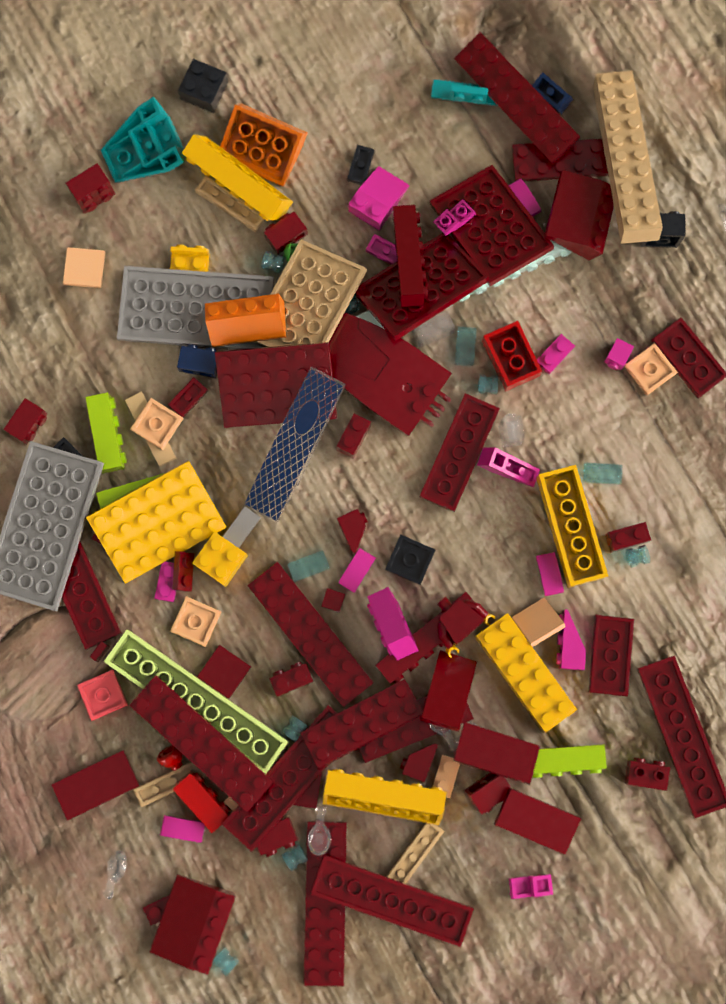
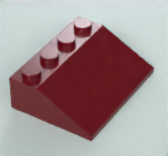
M562 170L544 237L589 261L602 255L614 209L610 184L604 180Z
M177 874L149 952L190 970L208 975L236 898L234 893Z

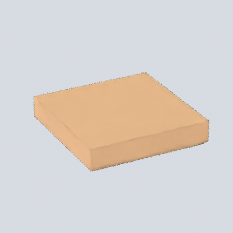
M67 247L63 284L101 288L105 251Z
M655 343L624 366L646 395H649L678 373Z
M150 398L130 430L163 450L182 422L183 417Z
M186 596L170 632L206 647L222 612Z
M545 597L512 617L532 647L566 627Z

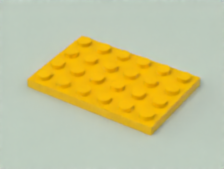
M189 460L86 516L125 584L173 558L175 551L183 552L212 536L214 531L218 533L227 528Z

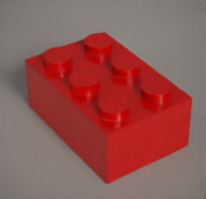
M519 321L483 336L482 343L505 392L540 377L542 373L541 367Z

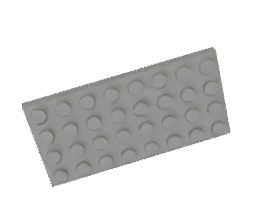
M124 266L117 340L186 346L187 344H192L200 347H212L205 322V303L270 295L273 290L274 277ZM256 342L216 346L214 348L252 349L263 348L264 346Z
M30 441L0 534L1 595L58 611L86 523V516H88L104 466L103 462Z

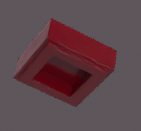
M327 588L321 607L340 613L346 594Z
M100 642L90 655V658L99 662L110 646L105 642Z

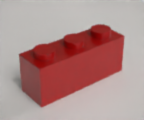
M191 770L173 786V790L206 828L213 833L230 816L229 811L231 809L224 801L220 802L216 798L218 795L212 787H206L203 783L205 781L198 772L194 773Z

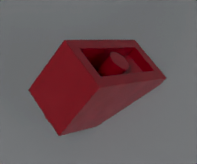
M358 509L337 518L353 555L359 549L366 530L365 523L368 522L364 512L360 513Z
M433 743L409 754L407 758L404 757L400 769H403L402 774L425 782L438 744Z

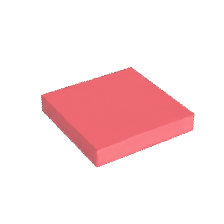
M114 669L77 685L91 721L128 706Z

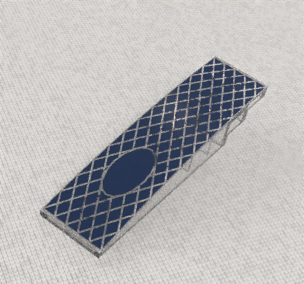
M313 367L310 368L244 503L245 507L276 523L279 522L286 505L289 503L303 477L346 384Z

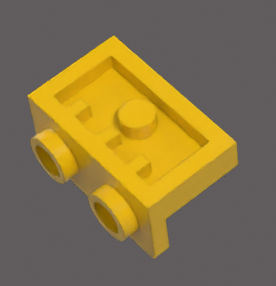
M181 244L175 247L171 246L170 269L209 271L210 254L209 250L204 246H194V248Z

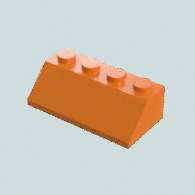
M280 294L205 303V322L212 347L286 338L285 305Z

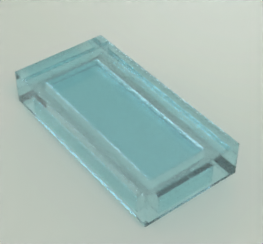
M458 327L455 365L474 366L477 328Z
M584 462L583 482L621 485L623 465Z
M323 550L287 564L294 582L330 569Z

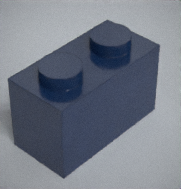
M543 72L532 84L536 91L560 114L574 100Z
M192 344L181 346L177 364L178 371L216 378L215 352L217 350L208 347L205 350L198 349V346Z

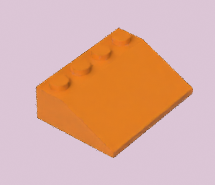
M240 103L235 104L220 147L260 177L284 186L302 150L308 132Z

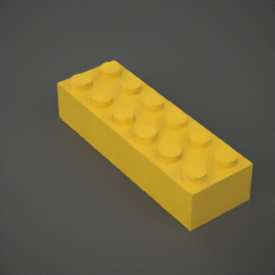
M193 134L182 152L186 156L185 160L194 166L198 165L203 174L214 177L216 179L215 183L223 188L226 186L230 189L229 193L237 199H243L245 201L244 204L252 210L255 208L260 212L259 216L266 221L280 220L293 203L292 200L207 136Z
M572 465L539 474L536 479L567 587L571 588L605 579L608 577V573L577 466Z
M508 613L475 636L478 643L543 733L549 731L577 710Z
M333 769L332 771L328 770L323 804L439 825L444 814L447 792L442 791L438 787L428 789L416 783L406 785L399 780H391L390 782L384 781L383 778L378 776L368 778L364 777L361 773L346 774L343 770Z

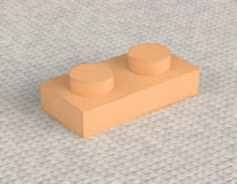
M442 755L433 787L441 788L442 791L447 792L446 797L450 798L460 763L453 761L454 758Z

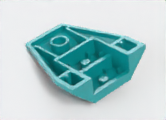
M155 97L139 105L101 149L115 183L169 172L183 164L185 155L182 154L184 147L172 120Z

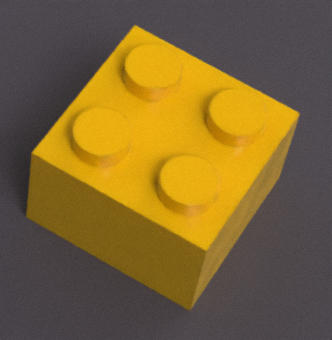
M214 531L192 564L226 587L248 555Z

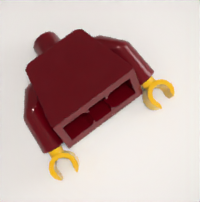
M444 597L437 604L444 612L439 617V638L450 658H452L450 652L456 650L459 653V649L456 646L479 625L484 623L490 626L487 622L489 617L495 620V616L488 613L483 606L470 600L462 601L459 599L453 605L447 597Z

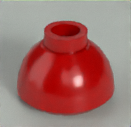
M170 745L158 754L157 761L163 767L171 768L172 771H175L183 765L181 762L183 754L173 745Z

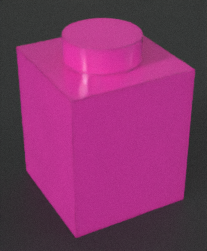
M617 338L604 362L613 370H622L634 346Z

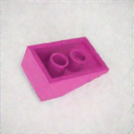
M378 166L349 202L348 212L380 231L393 212V206H397L410 185Z

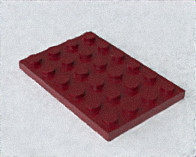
M493 165L429 201L430 206L438 216L446 209L450 211L462 199L475 211L476 215L451 234L460 247L489 276L487 282L489 286L496 284L554 250L553 243L544 237L545 233Z
M441 233L423 245V253H420V256H424L425 267H422V271H426V282L423 285L427 286L428 298H424V306L401 307L397 262L360 284L354 295L395 341L488 282L489 276L449 234L445 236L444 233Z
M329 342L215 352L224 428L281 424L286 416V423H288V414H290L288 412L292 404L295 403L294 400L297 394L299 396V390L303 383V389L306 388L305 380L309 378L311 380V370L317 373V388L315 389L320 387L318 386V373L323 375V381L324 376L329 378L330 390L332 387L333 372ZM311 381V384L308 385V386L311 385V391L309 392V393H311V398H312V391H314V390H312V384H313L312 381ZM326 382L323 383V384H324V391H323V392H324V399L327 398V397H325V391H326V390H325V383H326ZM305 389V395H304V396H305V403L300 406V399H301V398L299 397V399H298V400H299V407H297L296 409L299 408V411H300L301 408H302L307 402H309V401H315V402L318 404V408H319V402L322 401V400L319 401V395H320L321 393H319V391H318V395H316V396H318V402H317L316 400H313V398L310 399V400H308V401L306 402V395H308L309 393L306 394V389ZM331 392V394H330V395H331V402L328 403V404L331 403V408H332V402H333V401H332V394H333L332 392ZM325 400V406H323L325 407V416L326 413L331 411L326 420L337 419L336 402L333 408L326 412V405L328 404H326ZM293 404V411H291V412H293V418H292L291 420H293V419L295 418V420H294V422H295V421H296V418H297V415L294 417V411H295L296 409H294V404ZM319 408V410H318L317 419L319 418V421H320V417H321V416H320V409H322V408Z

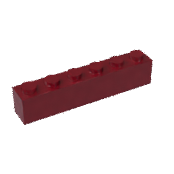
M415 205L393 206L401 307L424 306V298H428L427 286L423 285L426 282V271H422V267H425L424 256H420V253H423V241H419V238H422L421 226H417L420 223V212H416Z
M465 592L459 598H457L452 604L454 605L459 599L462 601L470 600L473 602L474 600L469 596L467 592ZM443 611L412 635L419 651L400 660H397L394 655L390 656L389 654L375 665L389 684L392 682L396 684L404 678L403 673L409 669L412 672L419 666L418 661L421 658L428 659L435 653L432 649L437 645L443 646L438 632L439 617L444 613Z

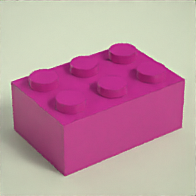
M386 587L367 596L370 603L367 607L375 619L374 624L382 636L380 639L390 656L394 655L397 660H400L419 651L400 605L390 588Z

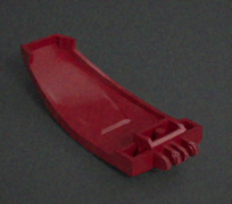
M344 313L329 340L333 380L342 385L348 393L406 436L411 434L420 420L432 428L434 423L423 415L428 411L434 417L439 418L441 416L430 407L432 405L442 412L445 410L441 404L434 401L437 395L445 402L450 403L451 398L440 390L452 373L402 338L395 341L385 329L364 319Z

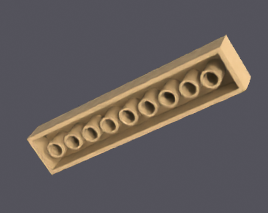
M633 71L595 74L593 91L620 242L623 244L658 241L663 227Z

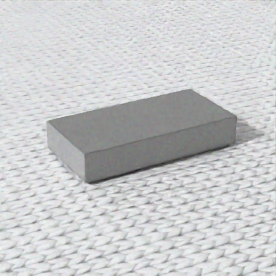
M244 507L223 538L240 548L261 517L247 507Z

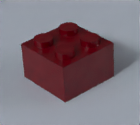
M98 163L66 182L69 191L84 214L94 211L99 204L110 201L115 195L110 181Z

